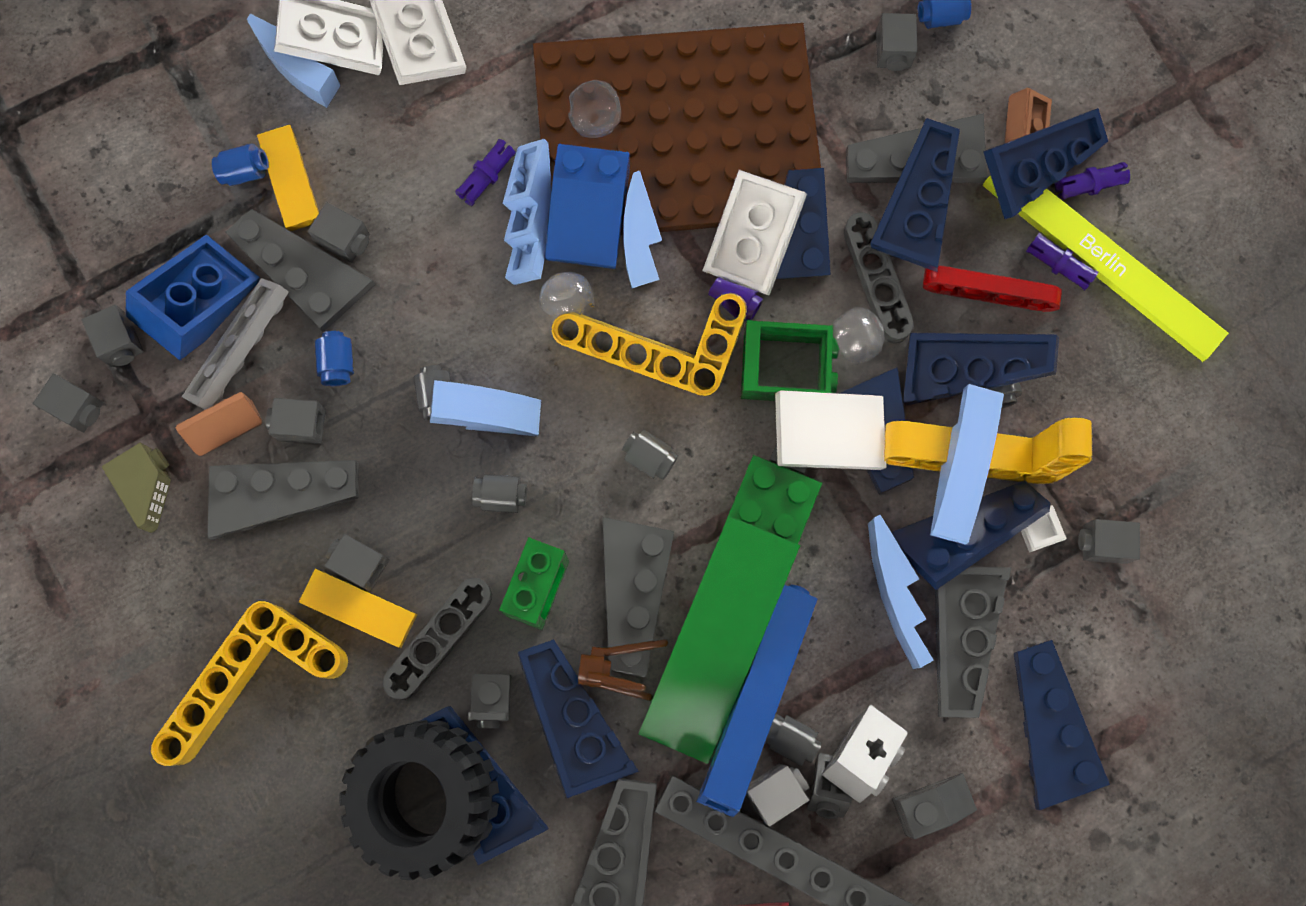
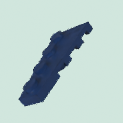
M1099 108L983 151L1004 219L1017 215L1022 211V207L1037 199L1047 187L1061 180L1067 175L1066 172L1074 166L1081 164L1108 142Z
M926 118L871 241L872 249L938 272L960 129Z
M910 333L903 403L912 405L960 395L968 384L989 389L1056 375L1059 337L1055 334Z
M1024 480L982 497L969 543L966 545L930 535L933 516L891 533L911 566L937 590L1050 512L1051 503Z
M554 639L517 653L565 798H570L639 772L620 745L621 743L613 730L611 731L593 699L589 697L584 687L578 684V676Z
M1048 640L1014 652L1020 701L1023 702L1025 722H1023L1025 737L1028 738L1030 760L1028 761L1030 775L1033 777L1035 795H1033L1035 809L1042 810L1110 785L1053 641Z
M451 706L445 707L420 720H427L428 723L434 721L446 722L449 724V729L459 727L468 733L466 738L468 743L475 740L478 741ZM485 748L480 753L483 761L490 759L493 764L494 770L490 771L489 775L491 781H498L499 793L492 796V802H497L499 806L497 816L488 821L493 826L489 836L480 841L481 847L473 854L478 865L549 829Z

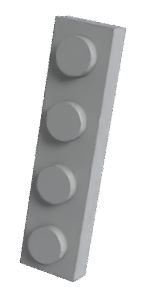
M261 278L181 397L203 410L216 405L223 397L224 389L233 375H236L243 367L244 359L251 348L263 337L264 329L271 318L281 310L284 303L283 300L289 292L279 284Z

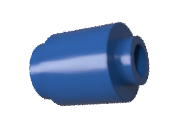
M923 0L918 3L919 21L921 23L924 22L927 29L960 25L962 21L969 20L971 15V0Z
M253 143L221 151L218 156L212 158L213 173L217 181L222 185L234 186L264 178L266 169L269 168L266 153Z
M340 331L322 333V337L315 340L317 376L321 377V384L325 386L349 384L351 382L350 376L354 374L351 339L345 337L344 333Z

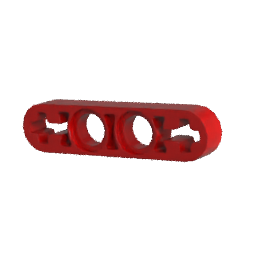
M938 266V272L925 268L923 288L932 293L1043 312H1052L1060 309L1062 289L1051 284L946 266Z

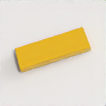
M291 125L258 134L257 138L260 147L266 153L269 161V168L267 170L285 228L291 232L312 225L319 214V210Z
M318 569L314 570L299 600V603L398 648H402L417 617V614Z

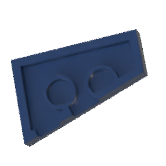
M824 168L789 170L786 173L784 185L803 191L807 196L776 279L831 275Z
M897 367L838 393L883 396L884 425L893 421H905ZM887 463V468L867 470L879 495L914 478L913 468L894 466Z

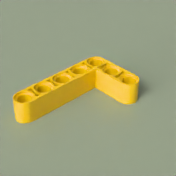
M735 293L724 294L717 298L713 304L696 355L574 312L557 317L552 324L551 331L553 338L562 346L697 395L707 396L714 393L722 383L746 317L747 305L745 300ZM732 299L739 304L740 314L736 319L728 320L722 316L720 307L723 301ZM568 319L575 321L578 325L579 332L575 339L566 337L563 332V325ZM601 331L607 332L612 337L613 344L609 351L599 349L596 344V337ZM720 334L725 337L728 346L724 353L716 354L709 349L708 340L711 335ZM633 344H640L646 349L647 357L643 363H636L630 358L629 350ZM673 356L679 360L681 364L679 374L669 375L664 371L663 360L665 357ZM705 368L713 372L715 376L713 386L702 387L698 384L696 373L699 369Z
M1084 418L1061 419L1033 438L997 433L987 478L1017 482L1025 480L1027 483L1033 484L1057 482L1092 461V422ZM909 421L889 422L885 425L884 461L894 466L941 471V466L947 462L952 427Z
M258 601L252 604L154 738L151 745L153 759L163 766L184 765L194 759L272 648L312 675L326 679L337 678L345 672L348 666L346 652L282 607L266 601ZM271 610L274 616L272 625L263 630L259 623L260 617L265 611ZM300 630L304 635V643L299 649L294 651L289 644L290 637L294 632ZM247 641L250 644L251 653L246 660L241 661L238 658L237 650L243 642ZM331 651L334 654L335 663L329 671L324 672L320 667V658L325 652ZM224 673L227 676L228 685L222 693H218L215 688V680L220 674ZM200 705L204 709L205 716L203 722L197 726L192 720V712ZM174 738H177L181 743V751L176 758L172 757L169 752V745Z

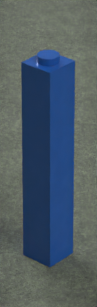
M784 585L756 655L731 710L696 801L731 817H734L741 809L818 598L809 595L810 593L801 586Z

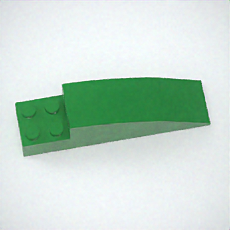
M753 455L638 733L639 735L706 764L709 763L800 548L798 543L821 488V482Z

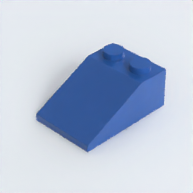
M558 144L553 173L545 260L616 269L630 172V152Z
M205 235L126 291V317L178 360H181L213 334L258 284L260 277L208 235Z

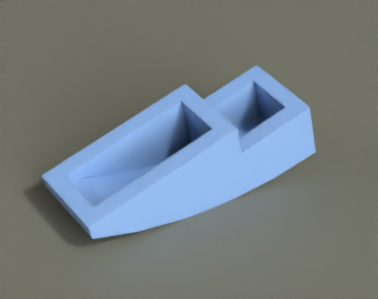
M249 14L247 21L264 52L277 70L303 94L327 108L340 87L333 69L314 60L275 52L276 26Z
M640 171L634 172L632 175L623 218V248L631 289L659 280L649 245L662 241Z
M434 380L430 423L466 426V430L538 436L541 400L492 388Z

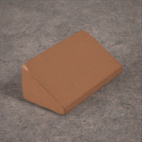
M1025 88L1012 94L1008 102L1005 143L1049 127L1052 99L1030 88Z
M239 392L183 421L175 428L190 448L198 456H202L261 425L262 419L253 401L244 393Z

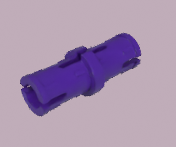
M498 139L484 159L476 161L473 165V172L455 190L456 195L461 200L464 197L466 198V204L473 206L487 186L495 184L498 180V173L516 155L515 150L510 145L505 149L506 142L504 140Z
M1125 162L1100 169L1089 167L1083 173L1064 177L1056 182L1055 192L1063 191L1057 195L1061 200L1086 193L1091 196L1096 195L1102 189L1128 184L1130 181V170L1122 171V169L1128 167Z
M1038 233L1026 250L1028 254L1030 253L1050 266L1052 273L1055 275L1058 273L1062 274L1080 286L1084 291L1098 274L1097 270H1093L1072 256L1073 251L1068 248L1063 250L1042 236L1041 233Z

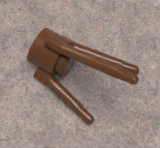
M664 639L608 648L592 647L591 655L581 654L578 684L603 688L651 701L653 695L643 692L646 689L644 684L611 677V661L604 660V657L666 647L669 642Z

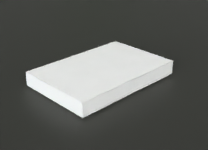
M279 0L275 52L375 75L380 74L384 40L372 8L340 0Z
M370 0L399 85L465 74L466 65L442 0Z
M739 170L702 271L770 295L807 194Z
M778 391L775 393L778 466L882 470L887 468L886 461H884L885 425L883 396Z

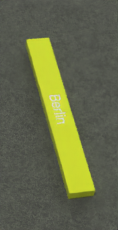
M990 175L982 186L997 197ZM1047 188L1043 191L1042 195L1034 201L1027 203L1021 208L1022 211L1018 213L1019 216L1063 250L1070 249L1073 251L1072 256L1093 270H1097L1098 274L1096 277L1202 362L1210 357L1229 334Z

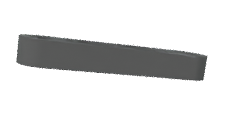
M855 213L847 220L844 228L846 244L879 333L887 342L893 344L901 343L906 340L913 330L914 323L889 254L871 248V241L878 228L876 220L868 213ZM856 224H859L861 228H868L865 234L867 245L860 250L858 248H861L864 241L860 232H853ZM867 254H875L881 259L882 265L877 270L868 269L863 263V257ZM884 285L891 288L894 295L893 299L889 302L877 299L875 296L876 287ZM895 306H898V308L893 312L894 319L897 323L903 322L904 324L900 333L896 329H889L888 327L892 321V316L888 310Z
M470 578L461 583L388 669L383 678V687L388 696L394 699L405 700L411 698L422 687L489 607L493 594L485 581L479 578ZM481 586L483 590L480 594L484 599L480 604L473 601L468 606L467 610L473 613L468 619L461 610L453 607V605L458 600L460 605L463 606L469 599V595L466 593L467 589L471 587L476 590ZM447 614H456L460 618L461 627L455 634L447 635L441 630V620ZM425 642L432 643L436 648V657L428 664L420 663L416 657L418 646ZM409 659L413 666L424 672L420 677L416 672H413L406 681L410 685L407 691L399 689L396 692L393 689L396 686L393 678L396 674L404 676L409 671L410 667L404 665L406 660Z

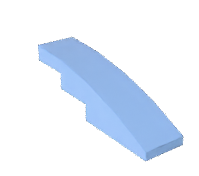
M545 139L517 148L503 204L511 210L504 241L513 248L505 278L513 285L541 279L551 202L549 144Z
M968 384L963 389L958 423L952 427L947 462L941 466L930 535L965 545L969 543L990 468L999 426L1003 393Z
M878 515L868 523L872 563L881 599L894 633L912 668H921L933 661V658L914 626L926 620L907 586L919 580L885 521L881 515Z

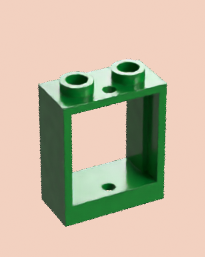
M747 320L743 339L741 399L776 401L775 393L778 391L836 393L838 373L832 372V359H837L839 338L833 337V325ZM760 340L819 344L818 389L758 386Z
M528 537L499 611L510 619L543 631L569 564L565 551ZM521 573H524V574H523V577H522V579H521V581H520V580H519V575H520Z

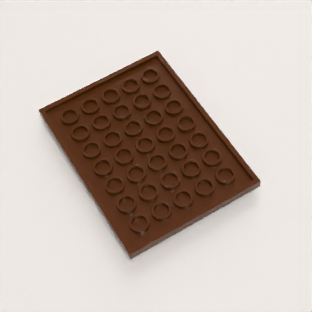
M804 23L533 43L540 140L545 139L549 144L551 192L558 144L630 152L627 193L633 173L640 171L659 232L718 228L739 170L784 185L786 173L789 170L821 168ZM622 222L621 235H623V222Z

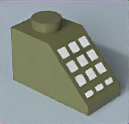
M140 442L101 467L139 529L152 533L158 529L171 478L165 470L169 466L168 461L161 451L157 448L151 449Z

